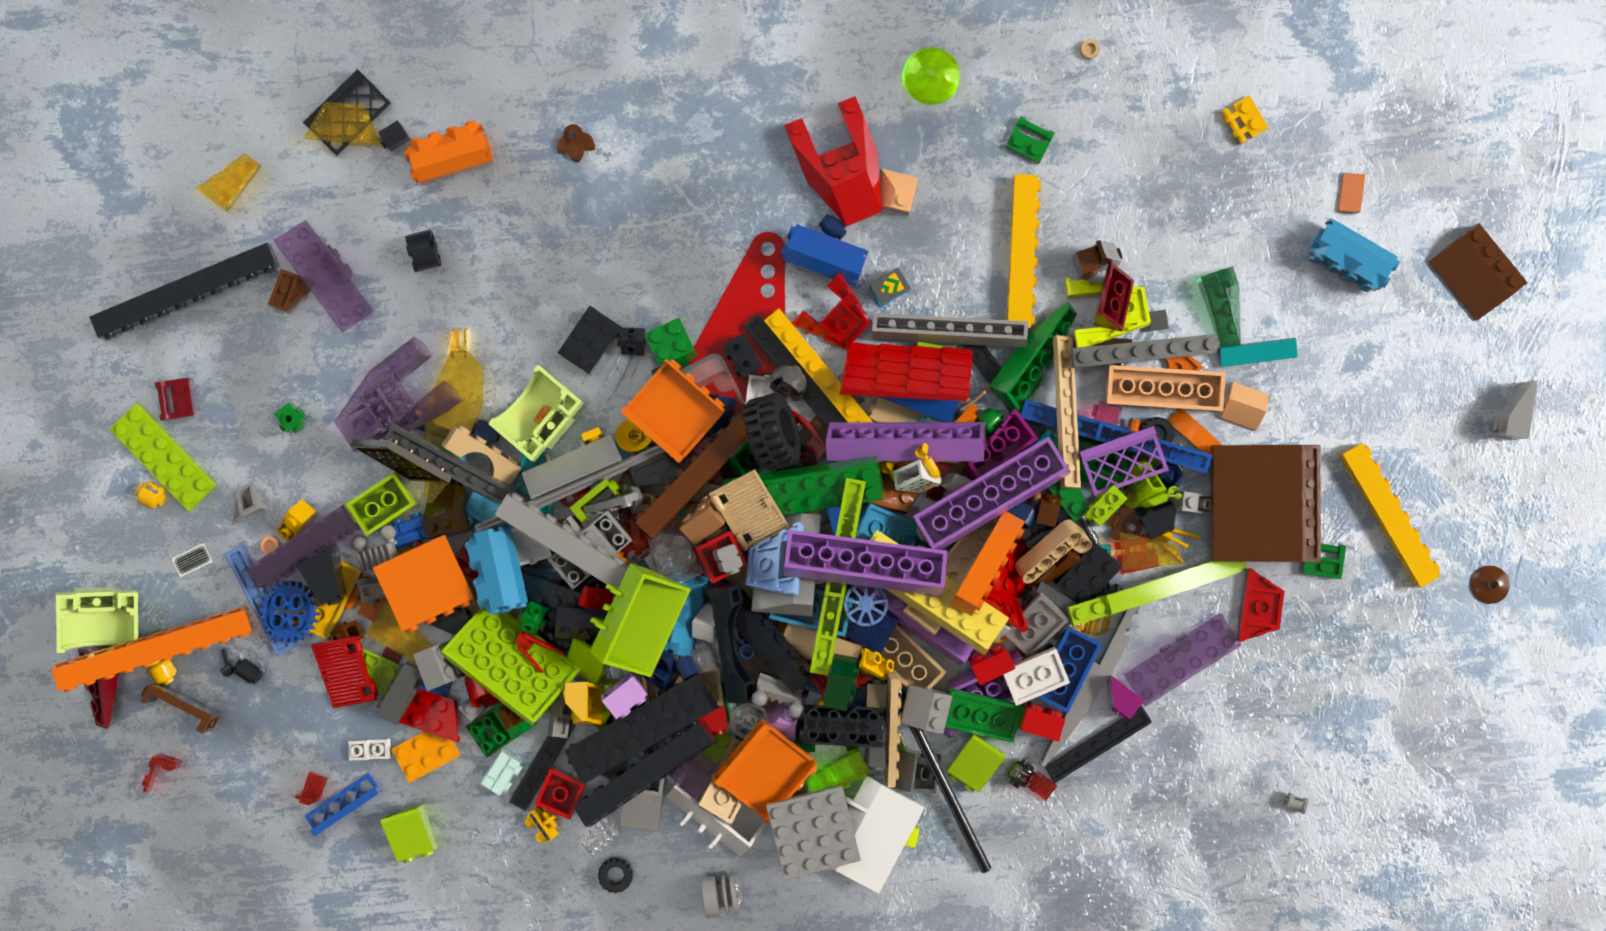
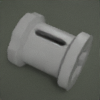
M1289 792L1284 801V809L1288 810L1290 808L1305 814L1308 798L1293 796Z

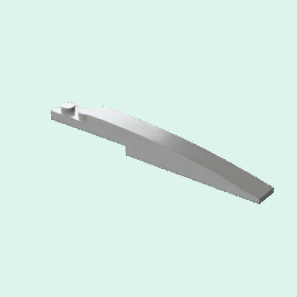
M1142 605L1123 611L1098 663H1093L1069 712H1064L1062 717L1066 720L1059 742L1050 740L1039 762L1041 766L1045 767L1065 743L1104 687L1131 638L1124 633L1130 630L1133 624L1131 619L1134 614H1138Z

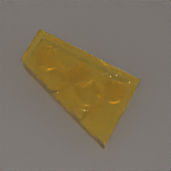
M244 153L227 165L224 170L217 175H213L207 182L202 185L200 184L195 189L228 212L261 168V165Z

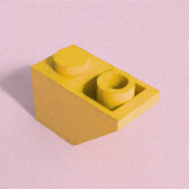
M301 499L287 511L276 532L281 538L291 544L311 522L317 511Z

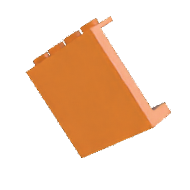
M666 359L665 363L620 412L672 458L681 463L726 410L723 409L725 404L717 397L713 400L709 396L710 391L703 385L698 387L694 383L696 379L688 372L683 374L679 370L681 366L676 361Z
M446 535L373 567L402 632L407 630L408 633L419 629V624L425 622L428 625L435 622L437 616L441 614L444 617L455 612L454 608L460 605L461 608H465L473 604L471 600L475 599Z
M762 718L715 772L712 779L714 784L720 788L721 786L760 815L765 823L768 824L770 818L766 804L791 798L795 791H799L803 787L807 777L815 773L818 764L812 756Z

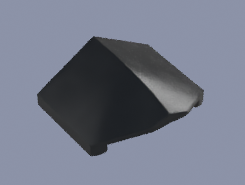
M1166 501L1149 508H1134L1150 540L1174 530L1176 509L1172 502Z

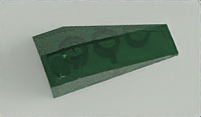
M1234 268L1222 269L1196 279L1215 333L1218 334L1220 347L1241 344L1240 289Z

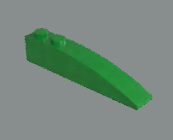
M1067 302L1056 310L1027 337V348L1018 347L989 386L998 399L1013 410L1016 408L1019 414L1022 412L1025 399L1031 400L1045 380L1043 375L1046 369H1050L1053 364L1051 362L1054 355L1053 337L1056 335L1066 336L1077 315L1070 303Z

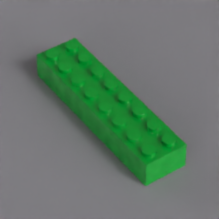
M877 455L758 474L782 515L840 507L846 478L866 481L862 503L883 500L884 495ZM737 478L725 479L722 486ZM723 494L724 502L729 501L726 495Z

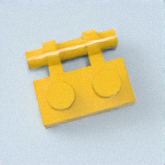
M1250 95L1232 105L1235 113L1231 114L1228 108L1221 111L1225 117L1223 120L1226 124H1229L1233 131L1232 135L1235 139H1238L1240 144L1247 141L1244 136L1245 133H1248L1250 138H1253L1269 128ZM1237 118L1240 119L1241 123L1244 126L1241 129L1235 121V119Z

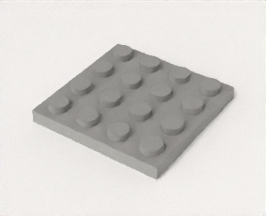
M842 785L766 804L785 880L861 861Z

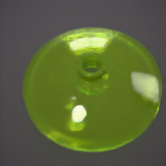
M937 47L923 48L915 52L908 59L903 72L904 85L908 93L915 100L930 105L940 104L948 100L956 92L960 83V68L955 58L949 52ZM934 70L936 75L931 76L929 71Z

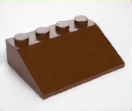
M1480 223L1470 227L1428 261L1476 321L1528 283Z

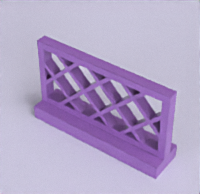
M1154 426L1079 452L1094 496L1107 492L1112 487H1108L1110 482L1116 484L1115 486L1119 488L1168 471ZM1154 440L1156 447L1153 453L1142 449L1145 441ZM1139 443H1142L1141 446H1140V448L1137 447V446H1135V445H1136V444H1139ZM1132 446L1138 449L1134 460L1124 456L1128 447ZM1141 451L1151 455L1146 466L1136 461ZM1114 453L1120 456L1116 466L1105 462L1108 454ZM1122 457L1132 462L1128 472L1117 468ZM1153 457L1161 460L1162 469L1155 471L1149 468ZM1095 459L1101 462L1097 473L1089 469L1087 461ZM1103 464L1114 468L1109 479L1099 474ZM1134 464L1145 468L1142 476L1136 477L1130 474ZM1116 470L1127 474L1121 483L1112 481ZM1099 476L1108 482L1104 489L1097 491L1094 483ZM1128 476L1133 477V479L1127 480Z

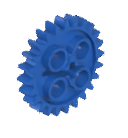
M290 580L289 583L282 581V585L275 584L276 589L269 588L270 595L264 594L267 600L260 602L264 605V608L259 609V611L264 612V615L260 616L259 619L265 620L261 626L268 627L265 633H272L270 638H277V642L297 643L298 639L304 640V635H311L309 629H316L313 623H319L315 616L321 615V613L316 612V609L320 607V605L315 604L317 598L312 597L314 593L312 590L308 591L309 586L303 585L302 582L296 583ZM281 598L284 600L282 606L280 605ZM299 599H301V602H302L301 605H300V607H298V600H299ZM275 610L305 611V614L275 613ZM281 617L282 623L279 625L278 619ZM297 618H299V620H300V623H299L298 626L296 625V620H297Z

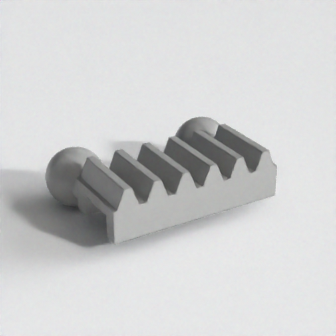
M386 525L380 531L381 537L387 541V544L365 550L366 539L363 536L357 535L352 538L351 546L358 551L356 557L362 572L371 570L373 567L398 556L395 544L398 543L394 539L396 535L394 527Z
M760 673L757 678L756 691L751 698L752 703L760 707L765 705L767 698L770 697L771 702L778 700V704L785 702V705L789 706V715L793 718H799L804 710L801 705V695L804 687L799 688L793 694L781 679Z

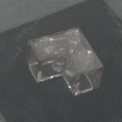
M735 636L736 645L739 652V643ZM699 639L698 643L694 645L695 647L691 651V655L699 674L717 668L721 660L717 639L714 643Z

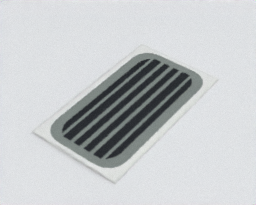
M204 543L171 558L180 577L213 562Z

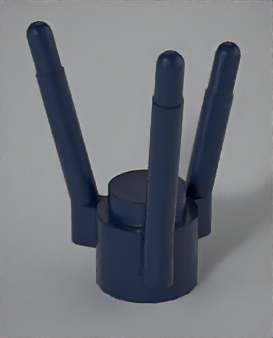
M738 632L741 643L739 646L741 660L750 659L757 652Z

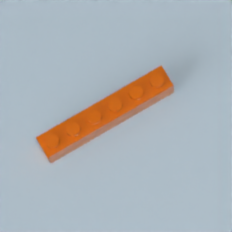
M1007 511L1001 515L951 603L952 606L970 616L973 615L975 610L980 611L985 602L982 600V597L984 595L988 597L993 588L990 585L991 581H997L1001 573L998 571L999 567L1004 568L1009 559L1006 557L1007 553L1012 554L1017 545L1014 543V540H1020L1025 531L1022 529L1025 521Z

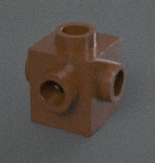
M357 620L350 623L343 621L335 625L336 629L330 632L332 640L351 636H358L360 639L364 638ZM353 644L347 645L348 649L354 647Z

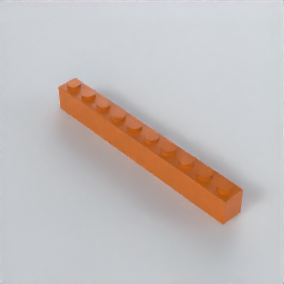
M242 606L54 664L51 671L58 691L64 690V692L76 689V686L81 684L88 686L95 683L97 679L103 678L107 680L120 672H123V674L132 672L134 668L142 666V668L149 667L158 660L162 662L168 661L174 655H187L194 649L199 648L203 650L211 647V644L219 642V644L226 643L235 636H238V638L245 637L252 631V626L246 608Z

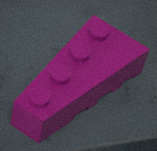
M1016 408L985 443L984 461L969 462L965 467L963 473L968 479L976 480L1022 453L1038 440V437Z

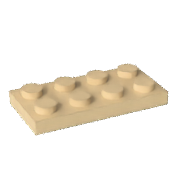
M735 737L730 739L712 776L741 743L740 740ZM711 776L697 806L731 825L743 802L722 786L720 788L714 784Z

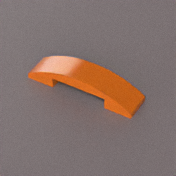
M1178 409L1168 420L1180 435H1183L1201 452L1211 454V445H1222L1182 409Z

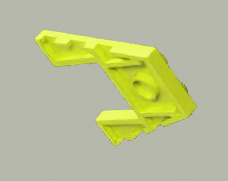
M1067 277L1065 279L1068 298L1100 295L1103 282L1094 283L1084 279L1078 281ZM1133 286L1123 331L1103 327L1075 330L1076 348L1090 347L1149 326L1151 320L1145 288Z

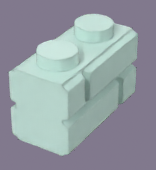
M502 749L481 781V784L497 795H501L503 792L507 793L512 786L510 780L513 776L517 777L523 768L520 766L522 760Z

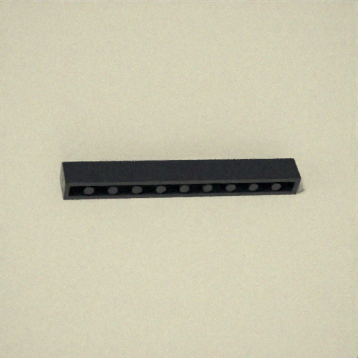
M266 242L89 316L97 337L108 341L116 338V334L120 332L128 333L133 331L137 325L144 326L150 324L152 319L156 317L159 319L170 315L169 312L175 309L176 311H181L187 308V304L192 302L194 304L200 303L205 300L204 297L209 295L217 296L223 293V289L228 287L229 289L240 286V282L245 280L247 282L253 281L258 278L257 275L272 273L280 265L272 245Z

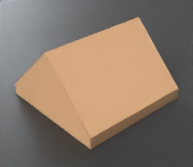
M1232 382L1220 418L1256 431L1267 412L1269 394Z

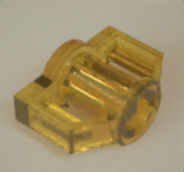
M1104 616L1100 632H1097L1100 618L1085 622L1084 629L1081 627V624L1076 626L1082 633L1099 636L1108 633L1112 616Z

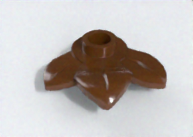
M570 124L565 128L564 135L558 139L557 151L559 154L568 152L569 157L578 163L584 155V150H595V142L590 134L582 131L580 126ZM572 130L577 132V136L574 138L569 134Z
M1125 503L1120 506L1119 512H1114L1106 520L1107 524L1113 528L1109 537L1117 541L1124 540L1128 536L1135 537L1142 530L1141 522L1136 519L1135 509L1127 507ZM1130 524L1135 525L1134 531L1129 530Z

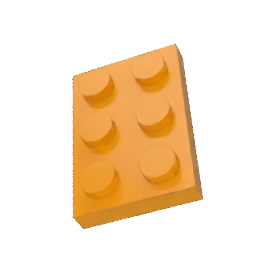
M425 731L391 749L409 783L461 755L454 741Z

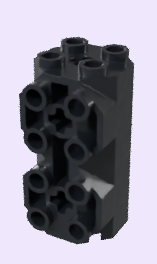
M805 705L801 714V720H804V728H800V740H804V744L883 748V744H880L879 740H883L884 716H880V712H884V708L848 706L847 711L823 705Z

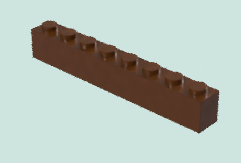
M743 411L739 415L735 413L728 421L730 425L726 429L722 427L715 434L717 438L713 442L708 441L704 445L702 454L700 456L696 454L689 461L690 466L686 470L682 468L675 476L677 479L674 483L671 484L669 482L662 489L664 493L659 498L655 496L648 504L650 507L647 511L642 510L635 517L637 520L635 526L651 541L725 466L729 457L747 440L743 422Z

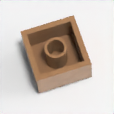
M706 492L699 498V501L687 505L684 509V516L681 519L680 530L696 545L724 525L725 519L716 509L710 494ZM719 496L721 502L725 503L724 499L721 496Z

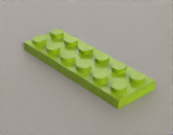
M139 403L131 407L109 429L188 512H191L218 486Z

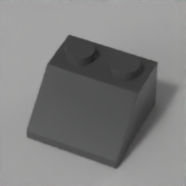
M899 750V762L896 765L899 771V779L896 780V787L893 788L907 792L936 793L937 782L922 752ZM935 754L940 763L941 755Z

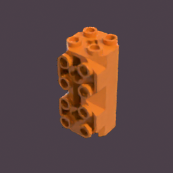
M476 120L466 122L463 127L452 126L447 128L445 135L433 132L428 134L427 138L421 139L417 137L409 140L410 145L407 146L408 150H404L407 161H410L412 165L410 169L412 179L416 183L423 185L494 163L487 135L483 134V131H485L483 125L477 124Z

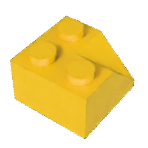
M589 682L565 683L563 697L565 703L572 710L571 718L574 725H602L603 702L601 695L603 694V686Z

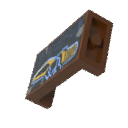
M163 683L150 684L144 688L141 694L143 697L141 702L144 704L159 698L201 719L196 731L202 734L214 730L222 714Z

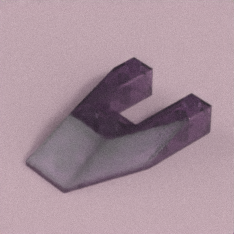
M413 336L365 376L334 421L349 445L353 439H361L362 437L366 439H384L393 423L411 432L447 413L462 401L453 385L446 381H442L416 403H414L402 385L401 381L432 357L423 341Z

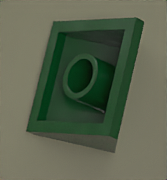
M747 440L729 457L725 464L738 477L754 469L757 473L763 469L756 462L754 455H752Z

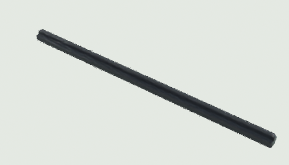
M903 688L898 692V697L901 698V712L906 698ZM909 726L981 872H989L991 865L924 730Z

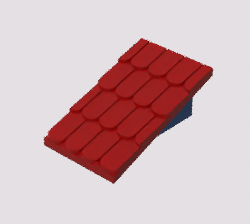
M853 342L848 344L846 348L839 394L877 396L941 421L950 422L960 402L967 401L969 397L973 350L945 346L942 348L918 345L908 347L884 343L874 345Z

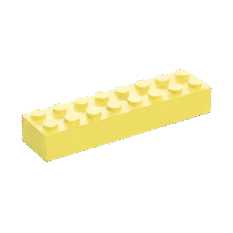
M878 530L870 539L871 541L898 544ZM946 575L944 590L941 596L886 589L984 656L1009 619L986 602H984L980 611L975 610L972 616L952 606L951 603L961 585Z

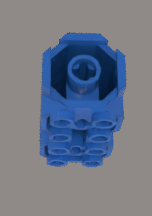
M796 224L795 227L791 226L787 236L790 241L788 245L784 244L781 252L783 262L803 271L828 278L830 281L840 272L849 287H856V282H858L869 252L868 250Z

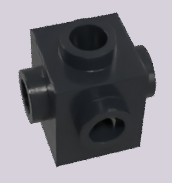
M622 327V333L618 335L617 346L621 347V354L644 355L646 344L645 328Z

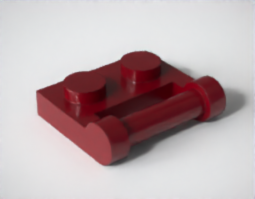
M190 378L154 383L159 397L160 421L196 416ZM167 387H170L174 413H169L165 391Z

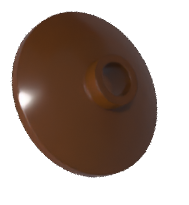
M1481 567L1474 573L1471 579V590L1474 596L1483 603H1498L1509 592V578L1499 567ZM1492 581L1495 582L1494 588L1490 587Z

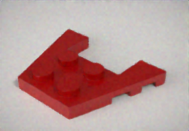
M839 272L829 282L827 287L840 297L841 300L819 323L803 310L793 320L792 324L794 327L798 328L799 326L812 335L817 334L823 337V340L846 349L848 344L853 343L870 325L871 320L843 275Z

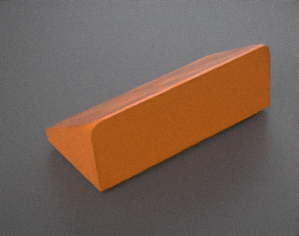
M1343 173L1338 211L1354 214L1360 213L1365 174Z

